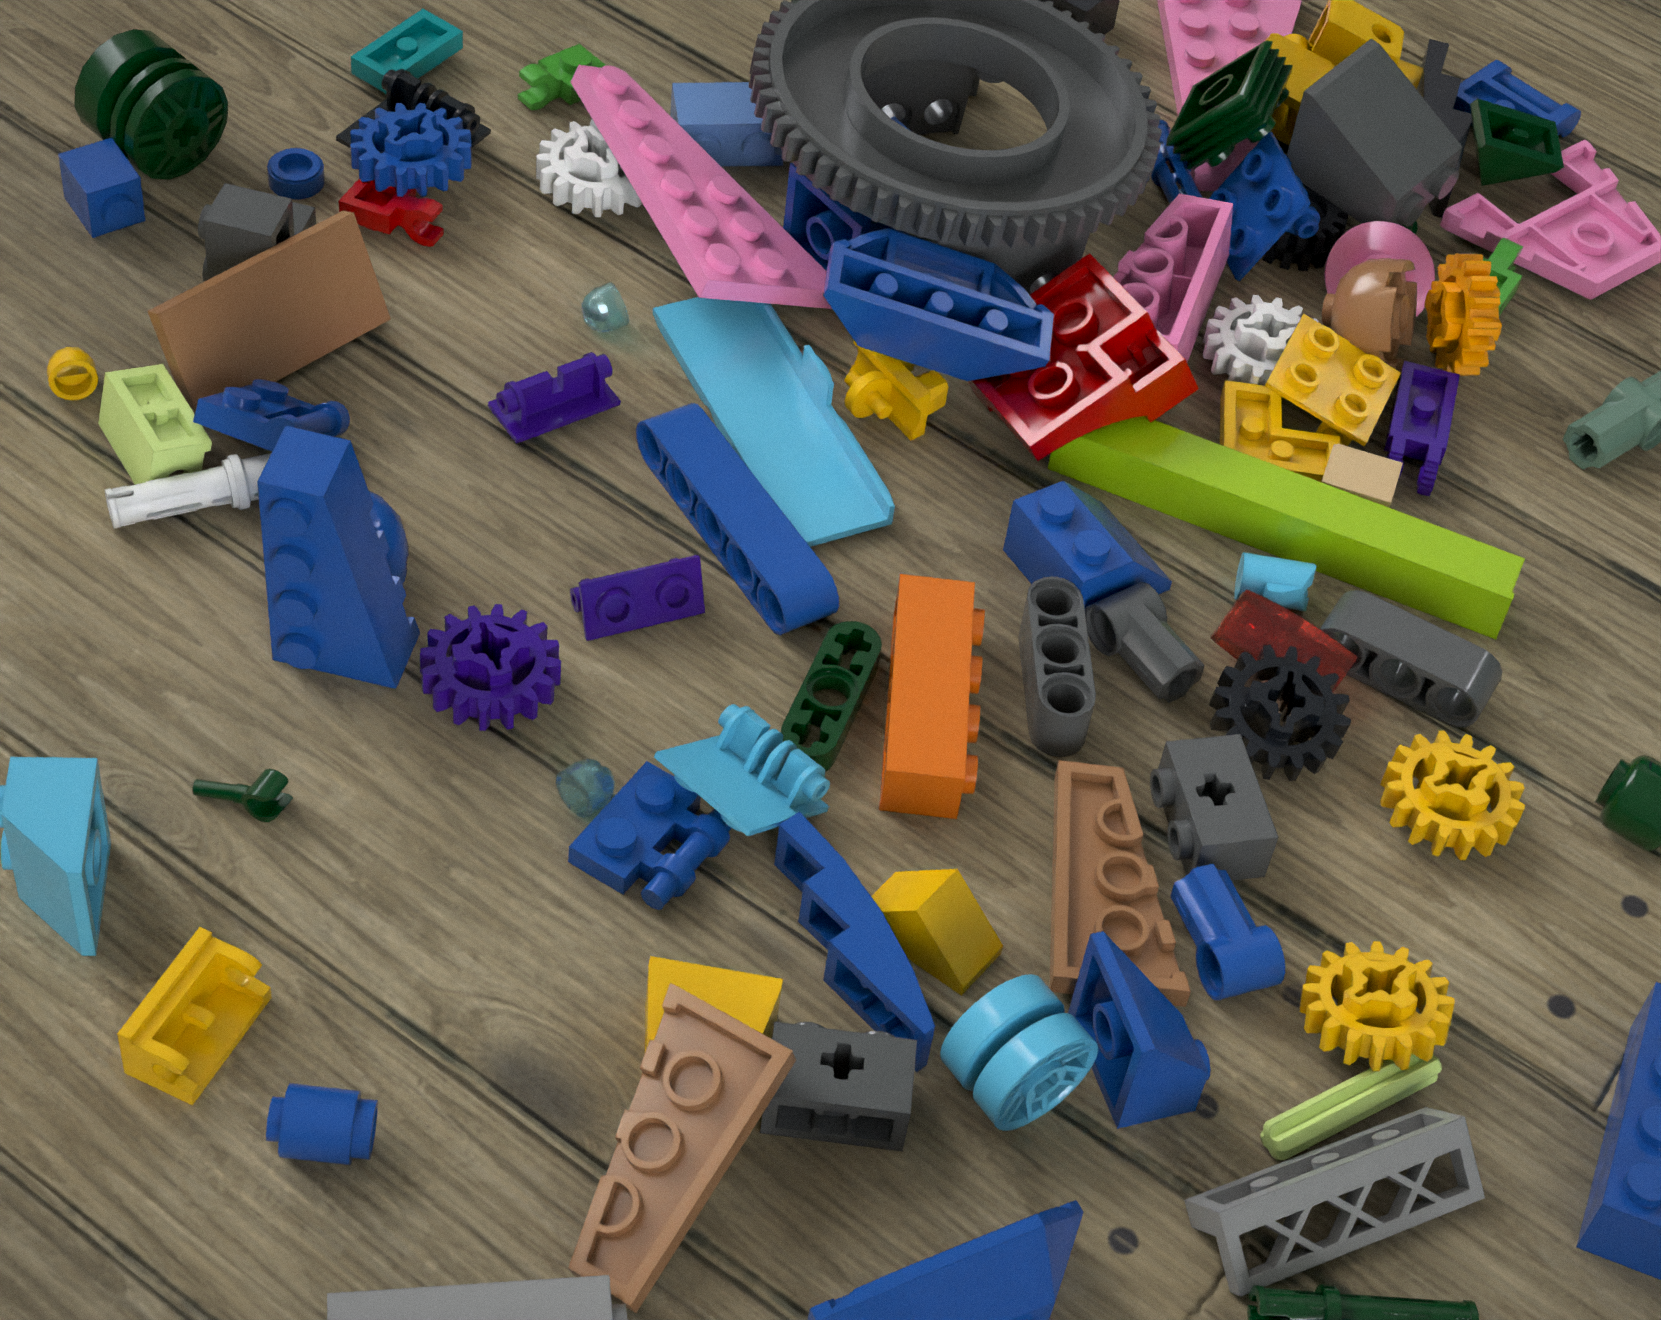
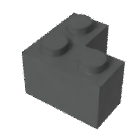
M224 183L213 204H206L199 218L198 235L200 239L205 240L206 249L202 270L203 281L205 282L316 225L315 207L292 202L291 198Z

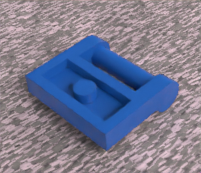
M1500 60L1491 62L1459 85L1453 109L1470 114V103L1478 98L1556 122L1558 136L1562 137L1568 136L1573 131L1581 117L1579 109L1569 103L1560 105L1512 75L1511 67Z
M255 379L251 385L240 388L226 387L224 392L199 398L193 422L273 451L285 426L336 437L347 431L350 424V416L345 406L337 401H328L315 406L288 396L289 389L282 384L269 380Z

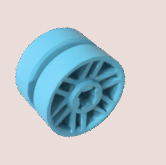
M1028 974L1004 982L975 1002L958 1019L947 1034L941 1047L940 1058L966 1090L973 1091L974 1101L997 1129L1009 1131L1027 1125L1063 1101L1090 1071L1098 1054V1044L1073 1015L1065 1013L1063 1003L1039 976Z

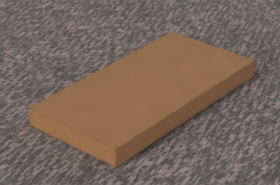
M341 211L147 311L175 383L194 414L199 398L224 392L226 387L240 388L251 385L255 379L277 382L391 320L354 213L348 211Z

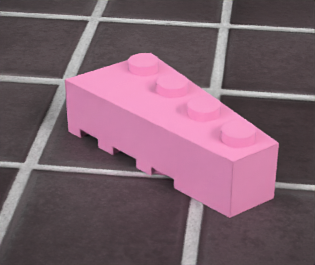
M1178 194L1144 233V242L1135 252L1129 250L1119 261L1118 272L1113 277L1148 312L1154 327L1188 362L1229 256L1233 203Z

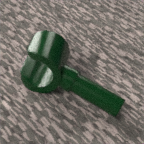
M265 769L251 786L196 779L192 787V792L195 796L243 804L247 812L261 822L274 820L293 799L292 795L281 792L288 784V778L283 773L274 769Z

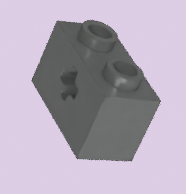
M1241 734L1166 741L1159 767L1151 772L1150 789L1155 806L1164 809L1169 823L1168 844L1173 859L1181 860L1186 875L1193 868L1214 864L1217 869L1226 870L1231 881L1265 877L1279 837Z
M774 1022L772 1039L792 1050L796 1062L763 1112L760 1133L903 1152L911 1115L917 1040L898 1038L883 1031L859 1033L828 1029L813 1022H798L795 1024Z

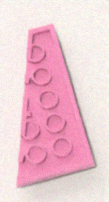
M578 65L571 80L572 86L699 298L832 309L823 296L827 271L625 71L614 66L607 65L600 68Z

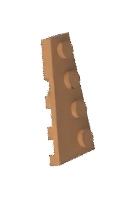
M1058 761L1054 783L1049 988L1052 992L1074 993L1090 934L1104 931L1174 1006L1186 1007L1191 990L1185 971L1180 972L1174 954L1175 937L1169 919L1164 920L1157 897L1159 884L1153 864H1147L1141 844L1143 831L1123 767Z
M671 982L662 1004L664 1014L654 1041L649 1040L640 1066L642 1075L630 1109L624 1110L615 1135L618 1142L606 1175L600 1177L568 1267L575 1277L609 1275L611 1299L620 1304H626V1308L634 1313H637L796 1062L795 1055L789 1048Z

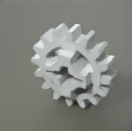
M593 119L590 122V126L583 127L575 121L570 122L568 133L553 129L551 131V141L541 140L540 151L536 155V179L540 180V191L542 194L553 193V204L555 206L563 205L566 202L572 203L573 214H579L584 207L591 208L595 217H601L603 210L611 209L617 215L623 214L624 203L635 207L641 206L640 198Z
M1253 295L1251 303L1247 305L1235 297L1231 299L1229 309L1218 306L1213 319L1208 320L1203 343H1205L1203 358L1213 360L1211 367L1213 375L1227 373L1229 375L1228 381L1265 386L1300 320L1303 308L1298 305L1287 310L1282 308V298L1276 297L1272 303H1266L1262 301L1259 295Z

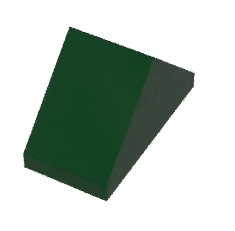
M1478 98L1470 103L1473 140L1481 186L1556 173L1564 168L1556 122Z

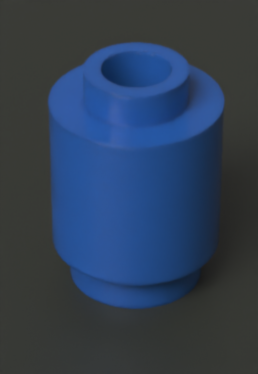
M289 1083L285 1098L273 1096L271 1099L267 1118L266 1141L279 1142V1158L351 1165L353 1158L370 1160L376 1133L378 1100L362 1099L361 1091Z

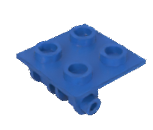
M1271 131L1258 142L1209 198L1233 203L1227 263L1237 281H1241L1286 231L1301 238H1309L1315 235L1319 229L1320 215L1314 207L1309 206L1311 203L1302 181L1295 175L1289 157L1284 154Z

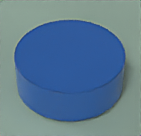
M289 148L274 154L268 161L269 187L278 196L293 200L306 199L319 193L324 186L323 161L312 151L302 148Z

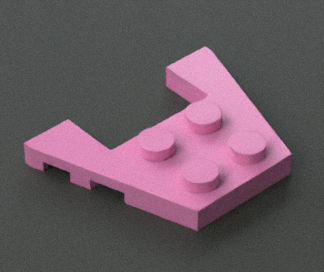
M1587 140L1562 150L1564 168L1556 173H1551L1577 193V195L1518 224L1481 194L1476 193L1446 208L1440 226L1446 231L1492 253L1503 237L1523 246L1521 253L1514 262L1515 264L1590 300L1661 263L1660 233L1635 201L1626 203L1616 190L1619 180L1610 168L1600 169L1594 161L1597 151Z

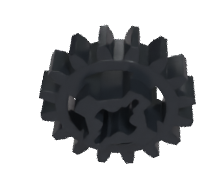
M1264 645L1257 661L1246 651L1240 653L1234 668L1229 666L1224 668L1217 682L1219 687L1215 688L1209 702V706L1217 710L1210 722L1211 730L1226 731V735L1241 734L1251 764L1254 761L1262 764V777L1270 780L1276 768H1283L1289 781H1296L1303 769V765L1313 774L1318 773L1327 758L1334 759L1343 744L1341 738L1344 737L1351 724V719L1342 715L1350 702L1349 695L1333 694L1332 692L1340 677L1337 673H1330L1322 677L1317 672L1321 658L1316 655L1310 658L1306 664L1297 661L1298 653L1297 648L1294 646L1288 648L1284 657H1276L1271 645ZM1277 699L1280 700V705H1279V707H1278V703H1276ZM1280 717L1281 721L1284 722L1282 726L1280 725ZM1293 742H1299V743H1300V744H1296V745H1290V744H1292Z

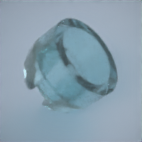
M612 282L594 288L585 295L581 309L585 324L592 330L610 332L629 324V316L624 301Z
M587 758L574 762L556 776V785L562 800L573 813L582 818H588L603 808L613 796L615 788L613 774L609 768L601 766L599 761Z

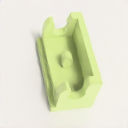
M158 364L105 372L98 424L134 484L165 478L177 470H184L182 474L202 471L204 454L211 451L212 441L203 426L193 422L195 414L165 366Z

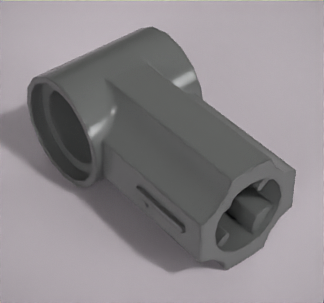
M1144 582L1137 583L1086 607L1085 616L1088 636L1095 648L1107 656L1119 653L1158 699L1164 698L1168 703L1186 695L1188 690L1201 679L1205 665L1167 624V614L1162 599L1149 584Z

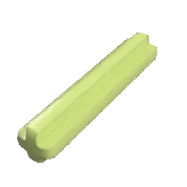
M1411 1054L1409 1069L1401 1070L1392 1059L1385 1060L1379 1072L1372 1071L1369 1068L1266 1121L1263 1125V1131L1260 1133L1261 1142L1268 1149L1272 1158L1275 1160H1286L1435 1083L1438 1079V1073L1442 1070L1441 1062L1434 1055L1427 1062Z

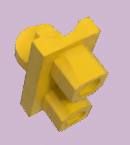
M853 341V344L857 347L858 354L844 379V382L849 386L844 400L845 407L856 418H865L874 413L880 419L888 417L910 441L924 435L927 416L946 405L949 388L948 382L934 370H929L915 377L911 373V371H914V364L859 347Z

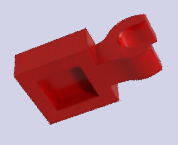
M358 179L338 201L339 212H353L358 225L373 231H380L390 235L397 226H400L413 241L427 247L434 246L444 235L443 228L428 223L433 222L443 211V205L431 198H416V189H408L407 193L400 197L397 196L396 187L389 186L387 189L379 192L375 190V179L366 182Z

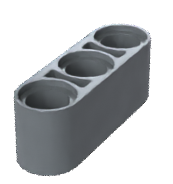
M1054 576L1043 577L1034 581L1028 589L1018 636L1028 731L1032 743L1038 750L1050 756L1066 757L1079 752L1085 744L1095 705L1096 692L1084 600L1081 591L1074 583L1064 578Z
M1360 590L1348 591L1341 596L1313 640L1316 654L1330 667L1454 727L1473 725L1502 679L1500 663L1485 649L1370 593Z

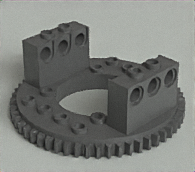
M783 0L780 4L779 12L773 10L770 14L769 22H764L762 25L761 34L757 36L749 72L751 74L749 88L752 89L750 101L756 104L755 117L763 118L761 124L762 132L772 133L770 140L772 147H781L783 150L782 159L784 161H791L797 167L796 173L798 175H805L812 181L813 187L822 189L830 195L832 200L838 201L842 205L849 207L850 210L861 213L875 222L909 233L908 235L995 263L1019 283L1029 295L1082 259L1090 232L1094 233L1097 231L1099 222L1110 225L1115 214L1123 216L1128 205L1134 206L1138 195L1143 194L1146 184L1150 180L1161 146L1159 139L1162 134V129L1158 128L1161 119L1160 115L1154 113L1157 103L1154 100L1148 99L1151 92L1150 87L1140 85L1143 77L1142 74L1130 71L1132 61L1119 58L1120 48L1108 46L1104 42L1106 37L1104 34L1092 33L1088 29L1089 23L1086 21L1077 22L1071 18L1072 13L1070 11L1061 12L1055 9L1053 2L1049 0L1046 2L1039 0H792L789 2ZM975 74L985 82L1000 83L1004 81L1015 88L1034 105L1047 128L1045 134L1030 143L1001 150L959 148L918 135L950 131L954 135L959 134ZM892 117H896V118H897L901 123H903L908 129H906L905 127L901 126L900 124H898L897 122H895V121L892 120L891 118H892Z

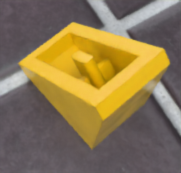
M958 869L895 872L871 896L884 914L907 958L961 996L1002 953L1003 944Z

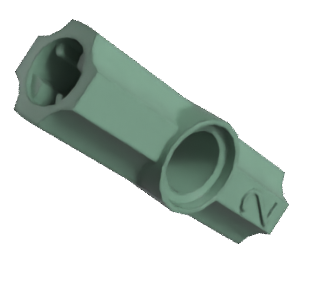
M1661 371L1642 382L1632 376L1624 379L1610 392L1602 406L1568 425L1563 441L1567 445L1569 459L1583 470L1588 467L1601 468L1635 446H1638L1643 451H1648L1661 442Z

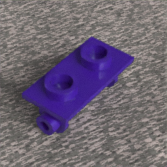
M593 352L584 354L583 358L558 366L557 377L552 378L548 371L517 382L510 381L505 383L504 390L496 394L495 400L488 402V407L517 444L619 406L621 401L605 382V378L611 377L613 373L608 357L605 354L596 356Z
M699 555L681 559L676 557L664 563L594 579H581L578 582L579 587L570 589V598L575 612H582L586 641L705 613Z

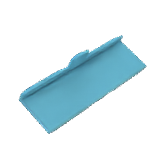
M696 297L653 308V316L662 336L704 405L709 408L718 430L810 547L892 524L895 505L889 490L848 425L831 405L834 382L828 368L815 354L810 345L804 346L802 355L771 304Z

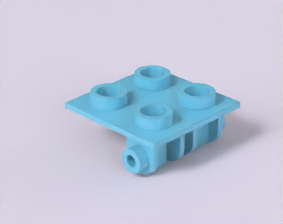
M736 704L728 706L718 720L719 725L723 727L720 735L657 751L654 755L656 760L674 774L678 784L691 792L697 793L721 814L722 820L729 827L744 833L746 836L777 828L779 824L799 811L805 818L827 812L830 807L821 800L830 787V781L825 778V769L803 751L797 749V746L792 741L787 740L783 742V734L777 729L769 730L771 725L757 715L749 706L741 708Z

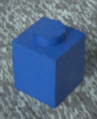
M112 137L58 154L64 198L92 238L145 221L141 178Z

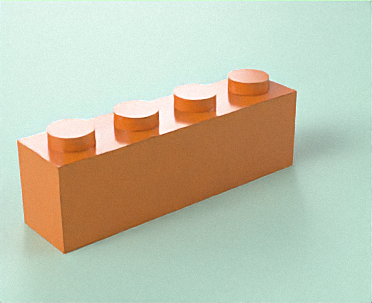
M900 574L893 613L879 802L880 811L957 819L962 793L974 794L978 770V755L967 754V743L976 744L980 705L969 704V694L979 693L983 658L982 656L971 655L972 646H981L985 609L974 608L975 582Z

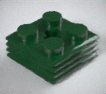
M1273 41L1262 42L1193 85L1166 142V146H1174L1173 154H1180V161L1187 162L1186 169H1195L1205 162L1210 167L1217 166L1233 152L1237 143L1246 138L1250 143H1255L1273 129L1276 120L1272 117V114L1286 100L1290 93L1285 86L1293 65H1285L1286 57H1278L1279 49H1272Z

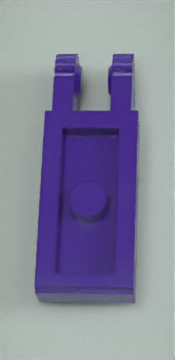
M1404 361L1398 378L1384 451L1388 452V459L1403 463L1398 480L1404 465L1402 461L1403 456L1423 460L1416 481L1418 486L1417 493L1430 497L1438 473V466L1441 465L1447 449L1460 374Z

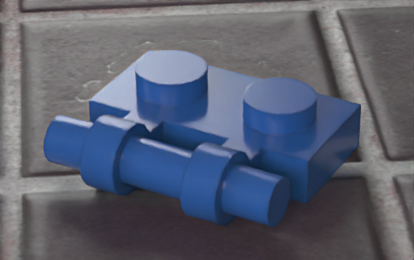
M646 761L570 844L568 862L622 895L638 878L643 879L648 884L641 891V897L651 908L661 910L672 897L684 895L695 882L696 875L694 871L707 857L717 856L730 840L729 831L732 828L722 820L721 814L716 809H713L709 814L695 815L700 809L701 797L697 793L683 788L671 774ZM673 838L683 843L674 854H661Z

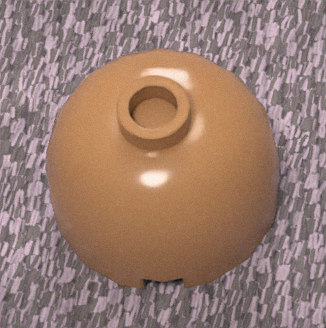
M1381 258L1369 259L1353 266L1340 279L1336 293L1326 294L1322 308V324L1331 327L1335 333L1347 339L1366 354L1377 356L1384 363L1400 372L1403 362L1407 359L1396 358L1399 346L1411 345L1416 319L1417 282L1406 281L1405 272L1415 270L1414 263L1404 259Z

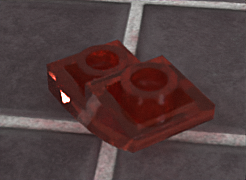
M1249 590L1242 592L1210 637L1236 660H1238L1240 653L1246 651L1257 661L1263 646L1268 644L1275 651L1276 657H1284L1290 646L1296 647L1298 653L1297 661L1304 664L1316 655L1321 658L1317 672L1322 677L1330 673H1337L1340 677L1332 692L1336 690L1358 658L1339 642L1302 617Z

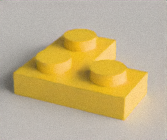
M1225 380L1220 396V445L1322 482L1334 444H1340V436L1282 428V396L1264 385Z

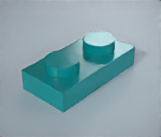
M421 9L351 56V74L386 94V90L382 88V79L387 71L391 69L395 71L405 69L415 78H420L463 48V31L427 10Z

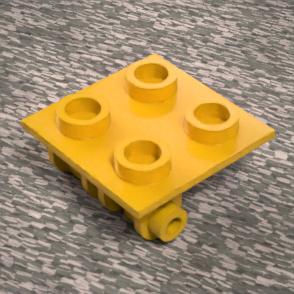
M1303 314L1271 372L1265 387L1320 419L1322 422L1316 433L1340 436L1341 445L1348 446L1354 440L1365 446L1401 372L1384 363L1377 356L1366 354L1347 339L1335 333L1331 328Z

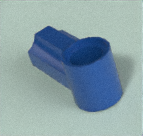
M1208 864L1193 868L1184 878L1174 882L1170 897L1197 947L1196 966L1199 978L1205 991L1213 1000H1222L1282 983L1285 976V959L1279 940L1268 926L1256 927L1226 870H1219L1214 864Z

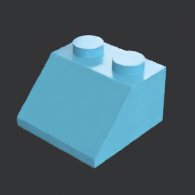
M10 757L6 785H0V828H4L1 839L2 868L4 870H13L18 896L28 907L82 956H96L111 849V837L98 759Z

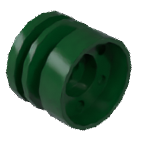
M132 29L111 37L96 48L83 65L75 85L74 107L80 121L102 140L112 137L125 157L136 168L152 179L170 180L189 173L205 161L219 143L227 124L228 100L223 87L189 60H186L184 56L152 31Z

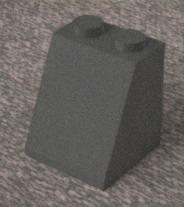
M1370 39L1304 91L1287 156L1291 161V167L1295 175L1300 178L1304 185L1360 223L1387 221L1401 226L1404 224L1409 227L1419 218L1425 206L1435 197L1442 199L1452 190L1459 177V171L1455 168L1463 146L1382 46L1373 39Z

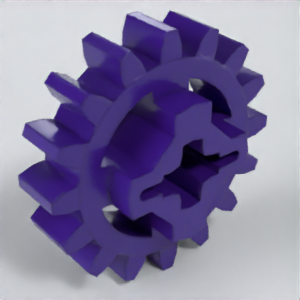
M495 604L491 610V615H481L475 605L468 606V619L461 621L457 617L448 614L444 617L445 632L437 629H430L428 631V647L420 649L423 694H433V709L436 712L447 710L450 707L453 708L454 724L460 725L471 716L478 718L479 730L486 731L491 719H500L501 723L508 730L514 728V715L521 713L524 717L533 721L538 717V702L548 705L553 703L554 688L561 683L558 640H547L548 626L544 622L534 624L531 627L527 626V611L521 609L512 618L504 616L502 604Z

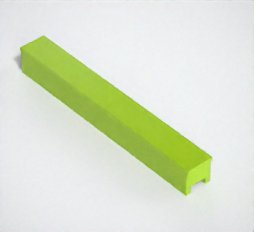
M1145 416L1115 422L1091 431L1053 451L1049 459L1048 469L1277 557L1314 563L1317 566L1316 571L1495 640L1515 593H1512L1525 561L1523 557L1154 420L1150 423Z

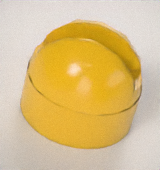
M65 347L57 350L50 357L47 366V377L50 389L56 396L65 400H80L89 396L96 389L98 384L96 365L87 352L79 347Z

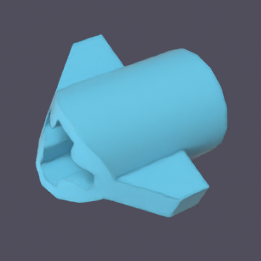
M1243 552L1237 570L1234 592L1235 600L1306 612L1309 600L1307 588L1313 583L1317 566L1314 563Z

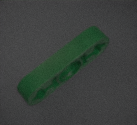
M857 621L838 623L827 632L781 727L783 742L787 740L792 741L797 746V749H800L812 760L820 764L825 769V772L833 766L878 670L882 647L881 638L872 627ZM850 649L858 650L850 663V669L841 667L842 655H846ZM822 689H835L843 693L848 700L838 706H828L816 700L814 694ZM811 726L819 727V740L815 741L810 748L801 746L806 742L811 732Z

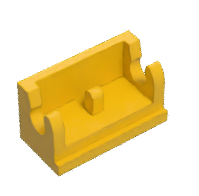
M199 927L117 1033L124 1073L193 1106L272 998L271 987L254 977L262 967V964L249 953L213 937L212 932Z

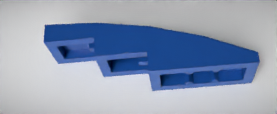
M799 811L779 824L774 865L802 892L798 922L828 950L823 981L874 1031L887 1032L898 1038L917 1040L914 1070L918 1072L927 1065L935 1024L913 967L881 909L844 858Z

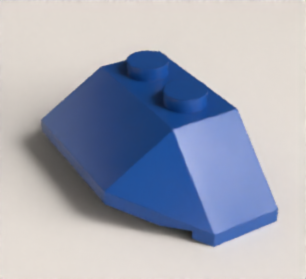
M890 228L862 234L848 241L846 239L835 241L831 246L823 296L859 347L965 381L1042 368L1049 362L1054 314L1043 304L1037 305L1028 292L997 264Z
M1074 1200L1062 1206L1034 1214L855 1288L848 1295L836 1300L833 1298L810 1308L808 1320H1050L1084 1212L1077 1200Z

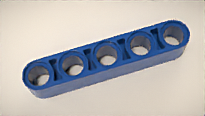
M691 403L640 421L637 424L636 439L647 466L775 634H785L837 613L839 595L828 569L698 404Z

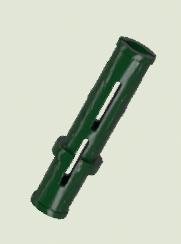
M1319 1284L1315 1291L1274 1289L1254 1285L1249 1293L1250 1301L1257 1302V1306L1248 1305L1247 1308L1248 1320H1479L1477 1306L1472 1300H1463L1461 1302L1340 1293L1335 1285Z

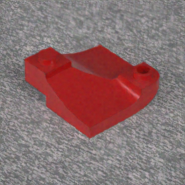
M1090 253L1030 294L1037 305L1043 304L1054 314L1050 359L1046 366L968 381L977 398L989 412L994 411L1037 461H1040L1074 439L1109 424L1145 416L1151 423L1199 389L1186 359L1154 327L1148 312Z

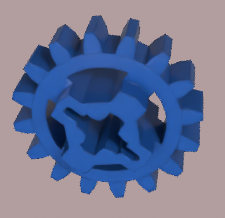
M396 103L395 112H387L382 108L375 109V120L361 117L359 119V129H354L350 132L352 169H359V179L362 182L375 179V190L379 192L387 189L389 186L396 187L397 196L403 197L408 189H416L421 197L427 196L428 187H436L444 192L448 190V179L462 182L464 180V169H471L472 166L470 130L463 129V120L460 117L447 120V111L444 108L432 112L426 109L425 103H419L415 110H407L402 103Z

